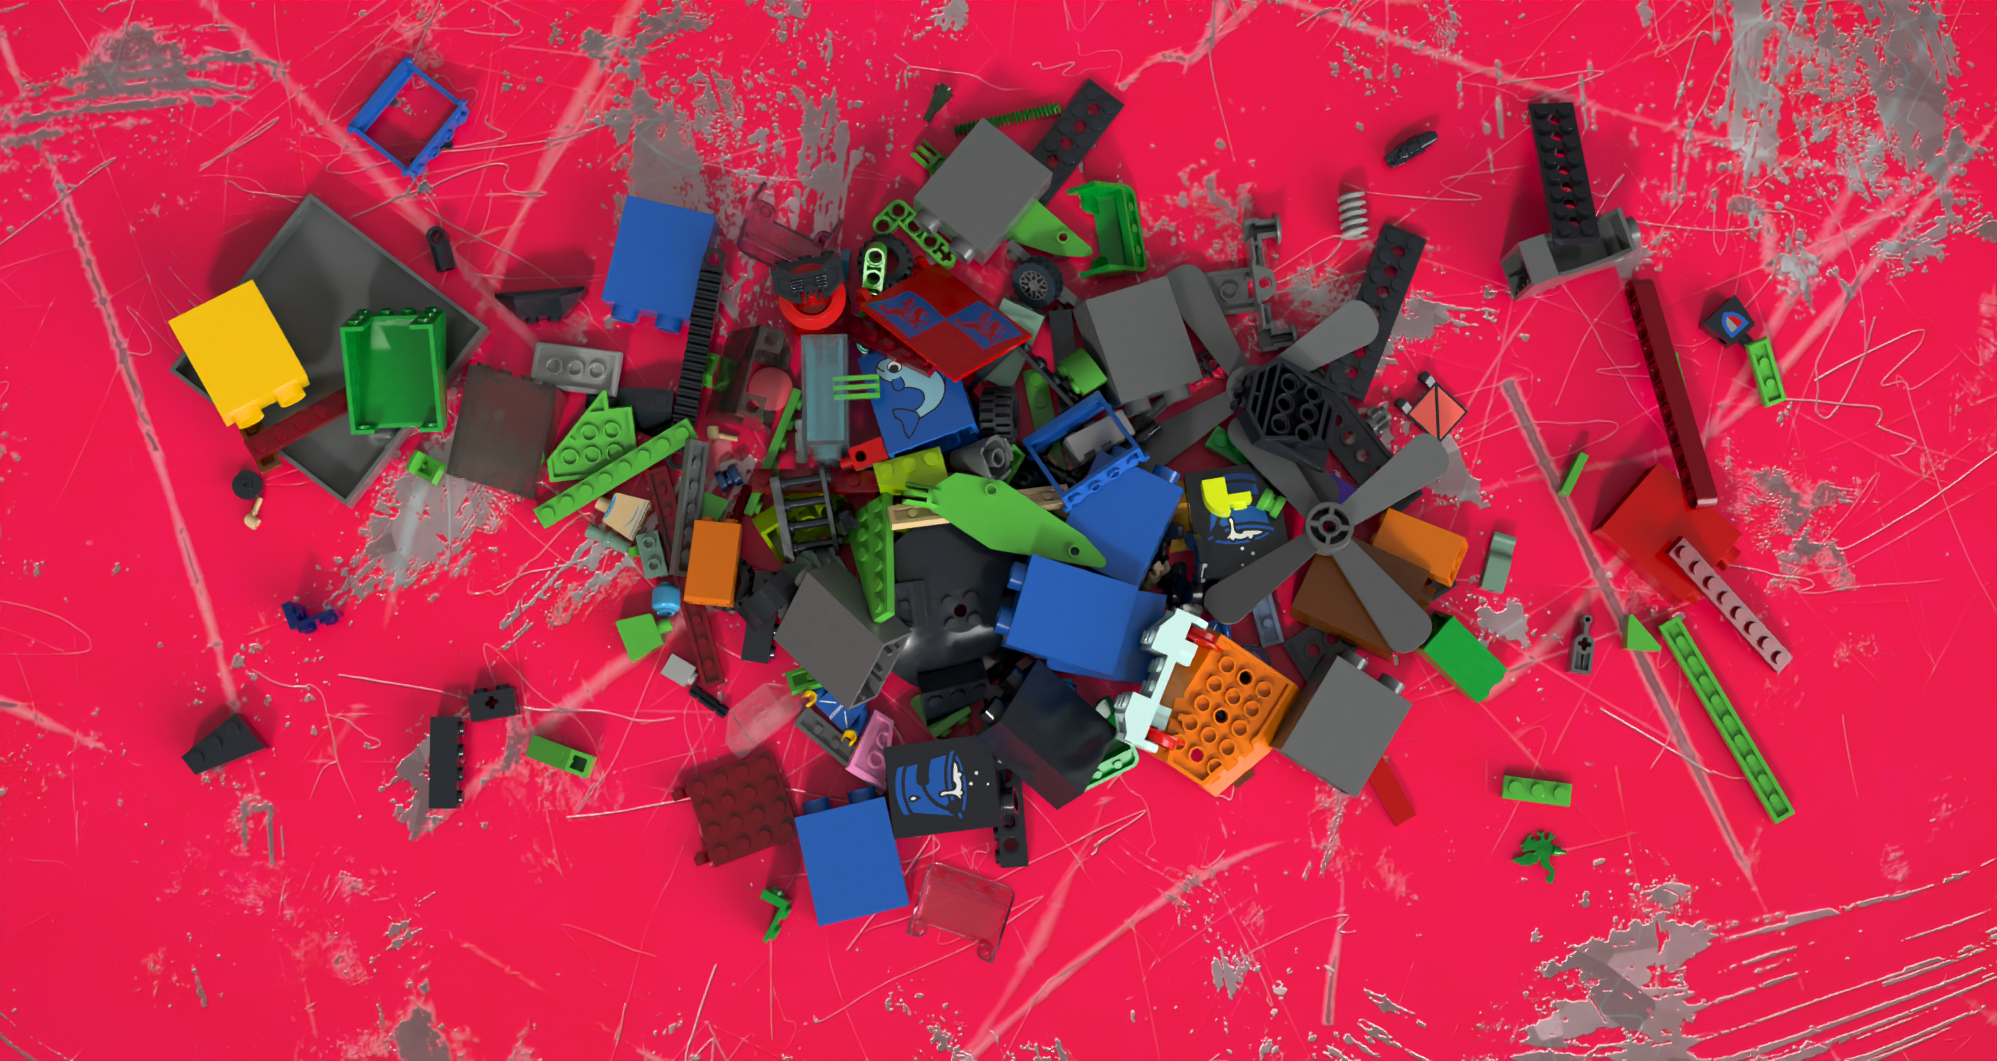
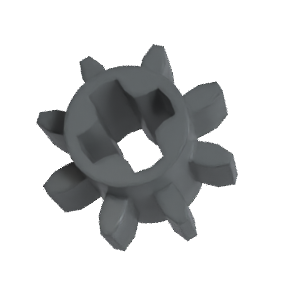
M1373 405L1365 412L1367 417L1364 420L1373 432L1379 430L1382 433L1391 426L1388 421L1392 417L1383 406L1377 408Z

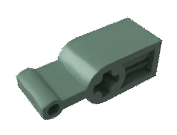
M1496 531L1493 533L1478 589L1496 594L1504 592L1517 537Z

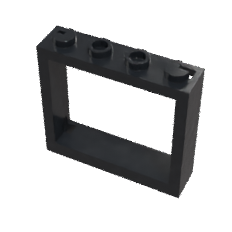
M1027 341L995 359L966 386L975 415L979 418L980 398L972 390L1017 349L1068 404L1059 415L1079 403L1077 394L1071 389H1066L1062 384V378L1055 372L1051 373L1047 368L1048 364L1040 356L1036 357L1031 351V345ZM1016 439V442L1013 444L1026 455L1028 453L1027 448Z

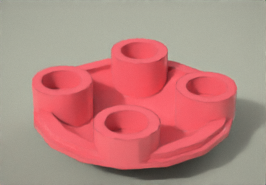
M775 367L763 368L756 372L749 384L751 400L757 407L766 411H779L785 407L793 390V383L788 374Z

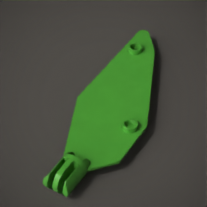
M924 139L922 144L931 153L921 145H918L916 150L924 159L914 151L910 156L930 173L931 178L948 157L944 156ZM1038 201L1006 238L1009 241L1012 238L1016 243L1057 256L1090 257L1092 255V248ZM1065 235L1067 240L1061 241L1059 237Z
M955 473L934 486L905 482V487L927 492L904 490V496L925 500V502L903 499L902 504L932 510L990 549L1028 556L1034 554L1051 560L1096 568H1103L1106 565V559L1084 535L1001 480H990L984 477ZM1071 548L1077 549V556L1071 554Z

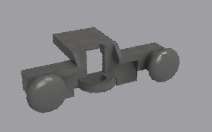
M1272 212V218L1246 219L1241 223L1248 267L1204 273L1224 316L1255 312L1261 354L1276 353L1279 348L1290 347L1299 340L1297 328L1293 322L1288 323V328L1276 330L1275 322L1272 320L1270 303L1262 304L1263 301L1268 300L1273 295L1276 289L1275 275L1270 269L1264 267L1262 239L1274 238L1276 245L1280 244L1282 240V225L1279 215L1276 212ZM1268 278L1271 282L1270 288H1261L1259 286V279ZM1253 281L1254 296L1249 298L1247 282Z

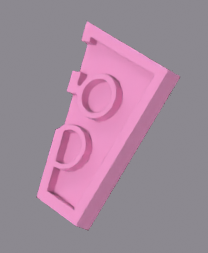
M874 710L867 720L845 769L883 792L887 789L883 747H889L892 744L894 721L879 711Z

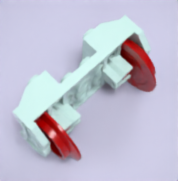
M1176 608L1174 612L1166 610L1164 616L1159 621L1153 624L1147 631L1144 630L1139 641L1142 644L1140 650L1157 657L1156 660L1152 659L1147 671L1150 672L1148 680H1144L1139 689L1141 695L1136 692H1123L1122 695L1118 694L1113 705L1116 708L1114 712L1117 731L1115 739L1153 753L1157 752L1159 746L1173 751L1175 745H1186L1185 742L1161 732V730H1165L1172 709L1160 705L1159 702L1176 662L1186 667L1190 666L1198 646L1217 653H1223V650L1216 645L1218 638L1205 631L1208 626L1206 621Z

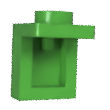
M414 450L405 469L437 485L447 465L418 450Z

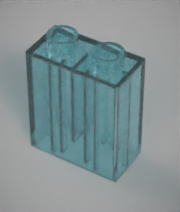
M847 334L801 335L802 445L807 455L813 456L816 466L820 467V463H825L826 467H841L839 463L841 457L849 455L848 449L853 447V400H848V394H852V390H848V385H852V382H848V376H852V348Z

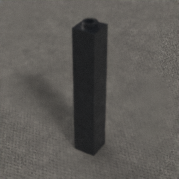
M1066 306L1054 307L1053 311H1049L1054 372L1059 376L1060 374L1056 369L1059 366L1057 363L1076 351L1072 310L1066 309ZM1067 377L1062 378V384L1066 389L1073 390ZM1056 392L1059 415L1068 404ZM1078 393V394H1077V396L1079 397L1078 401L1081 402V400H1080V393ZM1083 424L1074 429L1073 431H1071L1070 433L1076 431L1077 433L1080 430H1082ZM1064 437L1061 438V445L1065 440Z

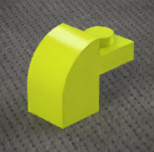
M1225 477L1201 481L1200 487L1203 502L1206 508L1216 516L1229 517L1231 514L1230 508L1243 510L1247 508V505L1251 504L1252 497L1250 491L1235 494L1227 493Z

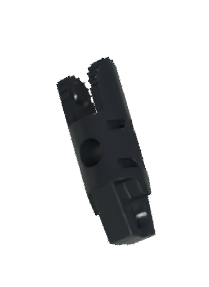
M1427 131L1419 136L1414 135L1385 155L1383 157L1389 169L1411 161L1416 156L1426 151L1425 148L1437 141L1438 133Z
M844 497L837 500L834 513L840 533L846 535L848 534L847 530L853 527L855 529L859 528V522L853 504L845 502Z

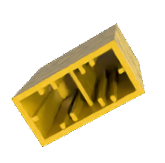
M253 279L168 321L227 427L236 422L239 429L247 428L264 417L261 409L277 401L281 407H287L305 397L306 393L303 388L310 385L308 377Z

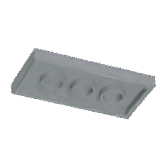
M536 341L529 386L599 395L603 389H607L609 397H617L624 353Z

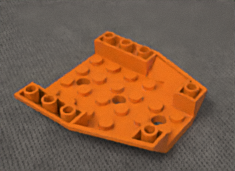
M1207 626L1205 631L1218 638L1216 645L1223 650V653H1217L1198 646L1190 666L1186 667L1176 662L1159 702L1160 705L1172 709L1165 730H1161V732L1185 742L1186 745H1175L1173 751L1159 746L1156 753H1148L1158 760L1164 761L1196 782V785L1216 797L1272 750L1269 745L1302 690L1291 680L1229 638ZM1244 671H1247L1250 675V680L1246 684H1242L1239 679L1240 674ZM1218 710H1223L1226 714L1225 720L1221 723H1218L1215 719V714ZM1198 748L1201 751V758L1198 761H1193L1191 759V752Z

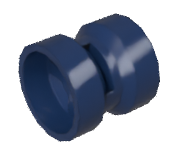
M734 463L729 465L726 470H719L714 473L723 493L729 491L734 485L739 486L744 483Z

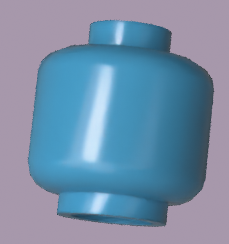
M661 582L659 586L653 588L651 608L657 612V615L670 617L680 610V589L674 586V583Z

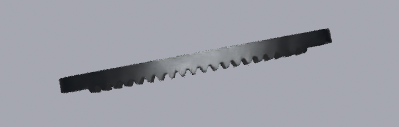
M719 248L708 249L702 258L671 427L688 418L696 430L727 263L725 252ZM712 253H718L721 257V261L717 266H713L709 262V256ZM685 446L675 451L674 453L679 452L684 457ZM674 453L666 457L667 465L671 469H682L683 463L676 465L673 462L672 456Z

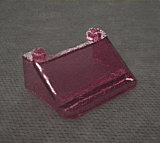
M933 863L927 870L906 934L921 937L926 934L930 925L979 942L977 955L980 959L993 963L1015 894L1006 885L942 863Z

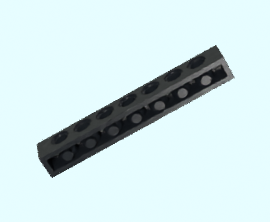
M990 685L991 695L983 699L984 704L995 695L1000 698L1004 690L998 685ZM1011 771V780L1006 782L1007 788L1015 787L1017 790L1019 814L1012 815L1015 818V825L1013 827H993L994 841H999V850H995L996 864L1001 863V868L1028 866L1022 779L1013 771ZM1007 838H1014L1017 841L1016 849L1012 851L1006 850L1004 841Z

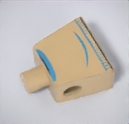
M616 492L612 500L600 496L595 508L605 512L604 523L636 543V535L640 534L653 503L645 499Z

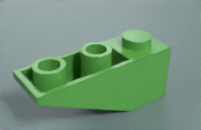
M534 734L525 755L583 778L591 777L597 760V756Z

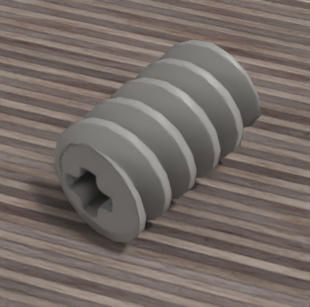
M1347 192L1337 199V203L1341 205L1338 208V212L1342 213L1339 216V220L1344 222L1340 225V229L1345 231L1341 234L1342 239L1358 240L1369 237L1368 235H1363V232L1369 230V227L1362 226V223L1368 221V218L1361 217L1367 210L1360 208L1366 201L1359 200V197L1365 195V192Z

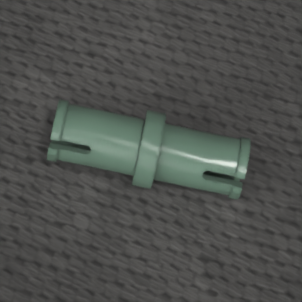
M592 523L589 524L584 535L602 543L603 547H610L624 555L627 554V548H630L632 542L614 535L613 531H606Z

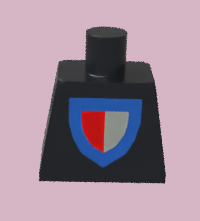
M1736 295L1727 299L1698 326L1725 348H1729L1737 342L1746 351L1744 344L1754 341L1747 332L1755 323Z

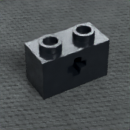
M509 684L498 685L496 690L488 692L487 688L473 690L474 694L467 695L471 722L477 723L521 715L517 688L510 687ZM493 697L498 700L495 708L489 705V702L493 701Z

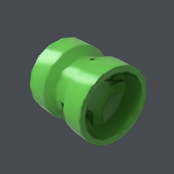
M1266 488L1256 508L1261 511H1269L1270 516L1276 519L1287 498L1281 495L1277 497L1272 490Z

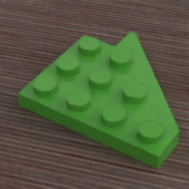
M603 389L547 459L550 482L586 479L636 449L637 439L632 405L609 407L607 389Z

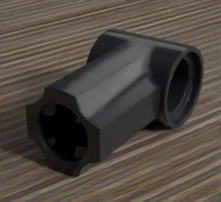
M439 226L429 228L426 233V239L430 245L437 272H447L457 268L448 232ZM442 232L443 239L441 242L434 243V235Z

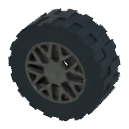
M1044 256L1029 257L1014 270L1012 275V287H1014L1015 294H1017L1020 301H1023L1027 306H1032V308H1043L1051 304L1060 296L1064 281L1058 266Z

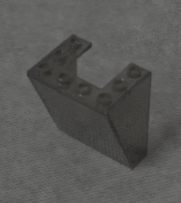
M756 325L728 332L705 418L770 435L776 413L764 410L767 398L746 393L745 390L753 362L788 371L794 349L786 331L764 325ZM750 400H756L759 403V409L747 406L746 404Z
M477 362V366L469 364L446 474L464 481L476 482L537 501L548 467L547 459L552 454L568 398L553 383L543 381L542 384L535 383L534 378L526 375H521L520 378L514 377L511 371L499 368L497 372L490 365Z

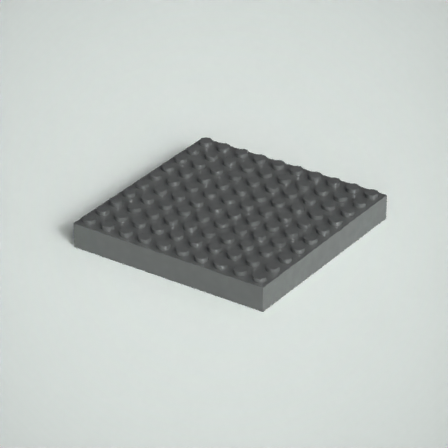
M311 193L307 195L234 287L236 288L253 279L303 367L310 385L303 388L306 393L305 397L295 404L281 407L277 401L261 409L264 414L261 422L265 429L346 386L340 326L358 309H370V312H379V309L393 308V311H402V308L406 307L425 310L426 307L436 306L439 310H445L447 388L492 332L487 326ZM183 351L169 371L215 405L188 356ZM349 413L278 450L277 453L344 505L353 509L416 427L378 428L374 434L351 435Z

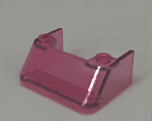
M763 181L749 200L737 240V247L740 252L771 267L780 260L793 262L798 261L800 256L811 255L812 257L821 256L822 252L834 250L844 222L843 219H839L831 232L819 231L814 239L775 221L776 209L772 204L763 200L768 184Z

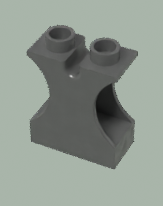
M1621 207L1596 217L1600 233L1599 243L1553 245L1551 233L1541 234L1518 242L1500 260L1514 301L1517 302L1540 294L1578 277L1616 267L1623 261V258L1628 257L1637 250L1635 243L1641 240L1640 230L1634 217H1624Z

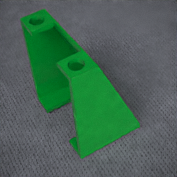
M436 306L426 307L425 310H416L415 307L402 308V311H393V308L379 309V312H370V309L356 310L340 326L351 435L374 434L378 428L420 427V432H443L447 426L446 311L439 310Z

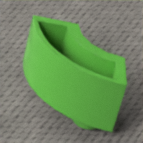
M1079 348L1057 363L1059 366L1056 369L1063 379L1067 377L1076 394L1080 393L1082 397L1106 383L1107 378L1082 348Z

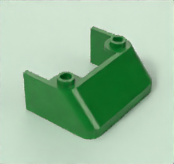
M1091 181L1066 190L1068 195L1080 196L1082 209L1088 214L1094 215L1101 256L1093 259L1091 270L1080 273V277L1105 279L1145 271L1147 259L1137 200L1133 188L1125 184Z

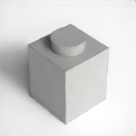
M671 654L661 674L687 688L688 684L692 686L698 676V673H696L698 668L675 654Z

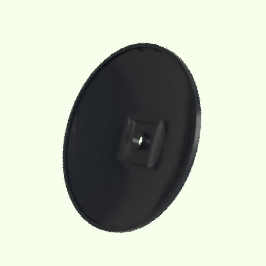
M952 523L913 527L894 541V582L924 579L929 626L909 628L912 634L891 671L902 680L918 687L917 675L983 660L989 682L992 683L1001 678L1005 671L1020 661L1026 654L1001 646L1003 635L993 632L1000 606L1011 608L1016 594V590L1006 587L1014 561L1025 563L1028 555L990 549ZM959 604H964L965 611L961 615H955V607Z

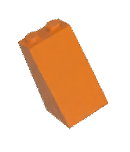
M1388 508L1387 513L1383 512L1379 520L1381 527L1377 534H1373L1370 545L1430 571L1428 578L1451 587L1469 547L1466 538L1391 508Z
M701 517V520H695L684 601L690 604L734 608L743 526L737 524L738 520L724 519V522H714L715 518Z

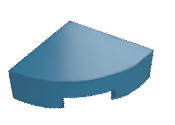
M843 249L841 252V263L846 280L849 279L851 249Z

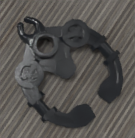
M1178 522L1169 525L1159 546L1158 556L1162 565L1165 561H1169L1167 548L1171 546L1172 539L1180 540L1184 538V525ZM1193 530L1187 531L1184 538L1187 548L1192 550L1194 554L1196 573L1192 574V580L1187 581L1186 564L1184 562H1174L1170 565V571L1163 575L1160 581L1156 583L1158 587L1162 588V595H1167L1166 603H1168V610L1174 612V606L1182 610L1183 605L1186 603H1198L1203 596V586L1206 581V577H1204L1205 568L1208 567V562L1206 561L1202 539Z

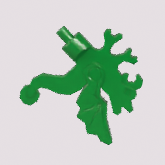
M1537 832L1540 836V841H1536L1535 838L1531 840L1532 835H1528L1524 843L1520 844V847H1524L1522 852L1530 850L1536 852L1527 853L1522 857L1513 859V862L1519 863L1522 867L1525 865L1531 867L1533 863H1537L1540 859L1542 867L1550 873V875L1546 876V882L1552 883L1554 881L1555 869L1549 863L1550 855H1566L1567 851L1561 850L1560 846L1550 844V841L1556 837L1551 832H1549L1548 840L1544 839V832Z

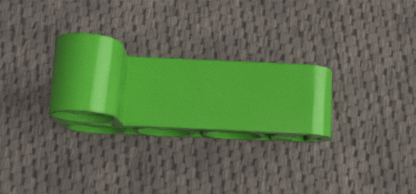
M903 200L891 202L873 221V230L876 237H881V234H886V236L893 235L900 228L935 263H938L946 270L952 269L955 266L957 258L948 249L949 244L938 233L930 236L921 229L916 232L909 230V225L915 223L913 218L917 213ZM900 207L905 210V213L902 216H895L893 210ZM886 223L889 225V229L886 232H880L877 230L878 225ZM928 238H934L937 241L933 247H927L924 242ZM940 247L941 252L945 256H948L950 254L951 261L945 260L943 262L942 254L939 252Z

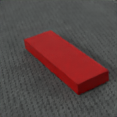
M1381 756L1368 779L1394 825L1398 826L1416 816L1385 759Z

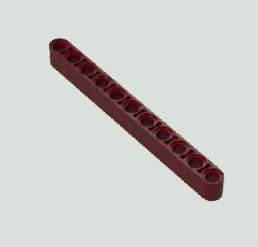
M1651 279L1627 281L1625 295L1688 506L1691 509L1714 507L1718 502L1717 491L1654 282Z

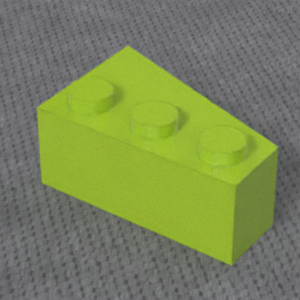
M940 446L873 464L881 495L887 492L892 495L904 496V490L926 493L927 491L905 487V482L934 486L948 478Z

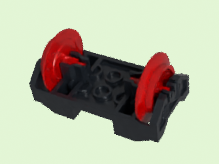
M833 250L822 252L821 256L817 257L804 255L798 257V261L780 260L775 262V265L771 266L770 270L774 291L791 333L800 342L814 347H823L838 341L842 336L826 329V327L834 323L843 310L851 313V302L839 252L834 253Z

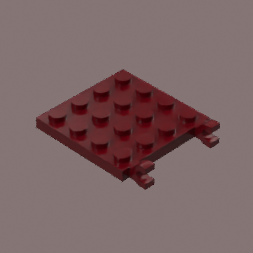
M771 750L686 780L687 788L671 793L674 802L687 797L691 798L709 853L695 857L696 866L713 861L714 867L799 837L795 816Z

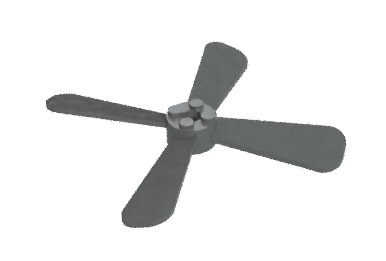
M1190 264L1181 265L1168 272L1165 276L1168 277L1182 318L1229 378L1225 392L1157 424L1162 428V431L1148 440L1146 446L1142 445L1140 447L1143 454L1147 452L1149 459L1146 462L1139 461V464L1136 465V467L1152 473L1155 464L1167 465L1236 411L1230 409L1231 402L1238 400V398L1233 396L1234 389L1241 388L1244 376L1260 367L1248 365L1204 273L1198 267ZM1360 300L1349 301L1273 360L1282 357L1300 368L1311 372L1373 342L1379 330L1378 320L1370 306ZM1295 463L1321 503H1337L1339 487L1326 469H1324V472L1319 473Z
M1237 417L1230 422L1227 431L1231 443L1283 497L1287 498V501L1306 520L1303 525V534L1208 589L1204 597V605L1211 616L1222 624L1231 625L1238 623L1317 553L1323 556L1332 555L1387 645L1393 651L1409 653L1428 639L1432 630L1430 617L1351 537L1354 526L1444 475L1448 468L1449 458L1441 442L1435 436L1427 433L1415 436L1341 505L1334 502L1321 503L1295 462L1251 445ZM1323 525H1331L1334 531L1331 533L1326 532L1323 529Z

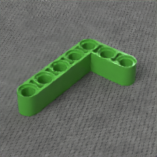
M873 242L868 246L864 261L862 286L866 287L870 294L874 295L884 291L887 248L881 242ZM879 251L882 257L874 258L871 252ZM875 272L880 278L873 280L868 274ZM860 309L859 317L865 320L864 317L868 316V314ZM877 321L872 323L880 327V324ZM857 344L861 352L868 354V348Z

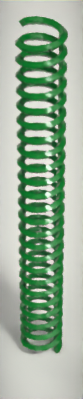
M1055 102V104L1051 103L1050 106L1047 104L1046 107L1042 105V108L1040 106L1037 108L1033 107V110L1029 108V112L1025 108L1024 111L1021 109L1020 113L1016 111V115L1012 111L1011 114L1008 112L1007 116L1004 113L1003 117L999 114L998 117L995 115L994 119L991 116L990 120L986 117V120L991 124L993 122V125L997 128V123L1001 127V121L1005 127V119L1009 126V117L1012 124H1014V118L1018 124V116L1020 122H1023L1022 114L1026 122L1027 115L1031 121V113L1035 120V112L1038 119H1040V112L1042 118H1044V111L1048 117V109L1051 116H1053V110L1055 115H1057V108L1059 114L1062 112L1059 104ZM973 120L972 123L969 121L968 124L965 122L964 126L960 123V128L956 124L955 128H953L955 136L958 137V131L960 136H962V130L964 135H966V128L969 133L977 124L976 121Z

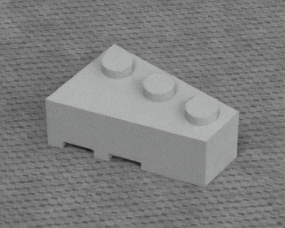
M1113 409L1127 431L1133 436L1135 431L1123 410L1115 412ZM1107 413L1103 415L1104 419L1098 422L1094 420L1083 427L1084 429L1076 433L1074 431L1064 437L1065 440L1061 447L1074 469L1096 458L1099 450L1106 452L1113 448L1114 445H1118L1126 440Z

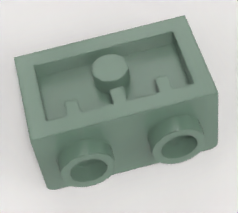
M655 530L636 535L645 578L651 579L659 576L665 578L671 576L669 575V565L661 532Z

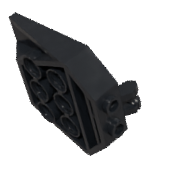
M1280 357L1244 376L1241 388H1235L1233 391V396L1238 398V400L1231 402L1230 409L1237 411L1236 417L1251 445L1322 473L1326 465L1342 391Z

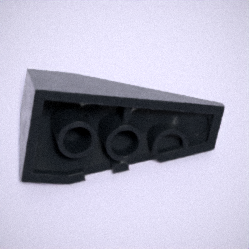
M618 387L617 397L608 396L609 407L632 405L635 430L648 436L656 437L671 428L677 394L674 390ZM586 394V409L590 407L598 395Z

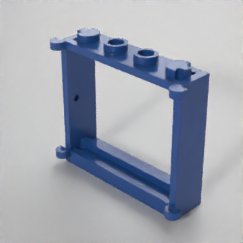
M408 56L399 63L348 124L347 132L349 134L354 132L401 169V174L404 177L408 175L414 180L417 176L424 173L428 162L438 156L443 144L453 138L454 131L458 126L463 125L467 121L470 110L465 106L468 102L463 98L459 101L411 63L414 59ZM416 74L458 108L407 168L366 136L365 132L411 77Z
M1098 390L1022 440L1030 453L1026 457L1029 461L1035 460L1064 502L1065 506L1062 509L1065 513L1072 510V505L1080 503L1083 498L1092 492L1098 491L1110 480L1118 478L1121 473L1130 467L1138 465L1139 461L1146 462L1149 459L1147 452L1142 453L1138 444L1114 413L1112 404L1110 402L1107 403ZM1105 410L1132 448L1063 492L1037 454Z

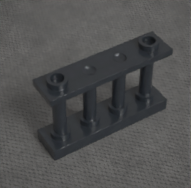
M820 463V473L785 478V476L781 477L780 470H773L770 473L769 479L786 564L795 563L796 555L801 551L834 547L835 556H840L841 548L844 547L843 535L838 534L829 483H832L831 470H826L825 463ZM822 482L824 495L793 500L785 498L784 490H787V487ZM826 504L828 514L826 517L800 521L789 519L788 512L791 509ZM830 525L832 538L800 543L793 540L792 533H795V530Z

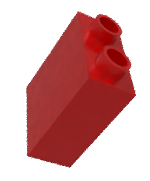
M1660 462L1649 466L1590 533L1671 605L1682 603L1685 600L1694 605L1704 596L1664 553L1678 536L1684 537L1712 568L1716 566L1720 571L1727 569L1739 556L1740 551L1734 544L1742 536L1741 532L1712 507L1691 509L1688 506L1681 480Z

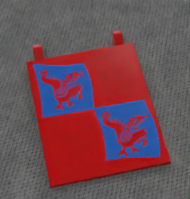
M922 255L914 259L917 264L913 266V269L918 273L874 297L864 286L856 289L859 295L855 297V300L860 303L859 308L953 382L959 381L1032 338V334L941 265L935 263L930 266Z

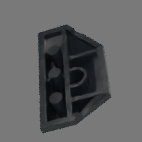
M585 286L506 292L495 293V298L527 325L539 324L540 320L558 323L561 322V319L568 318L586 298L588 290Z

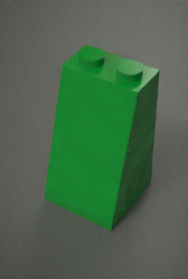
M1435 610L1430 616L1432 630L1428 639L1414 651L1469 700L1476 703L1485 700L1491 688L1503 680L1504 674L1508 669L1454 616Z

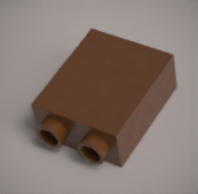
M1329 526L1326 532L1331 533L1334 529ZM1351 537L1426 613L1436 589L1425 585L1430 571ZM1316 553L1291 606L1289 617L1389 662L1394 651L1387 645L1332 555L1323 556Z

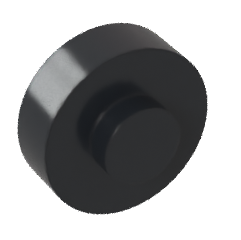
M245 470L239 472L234 477L232 488L239 498L254 500L262 494L264 482L259 474Z

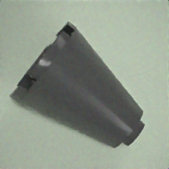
M990 435L954 449L950 454L949 463L956 472L984 477L990 480H1003L1011 472L1012 468H1009L1010 461H1013V452L1006 438H1001L999 435Z

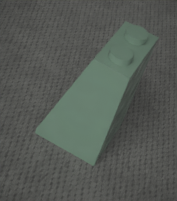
M1010 295L1005 296L999 306V310L1032 334V338L1027 342L1033 348L1048 313L1041 309L1027 306L1023 301ZM1016 349L983 382L989 380L996 383L995 386L1014 387L1027 360ZM990 363L972 372L975 374L974 377L976 378Z

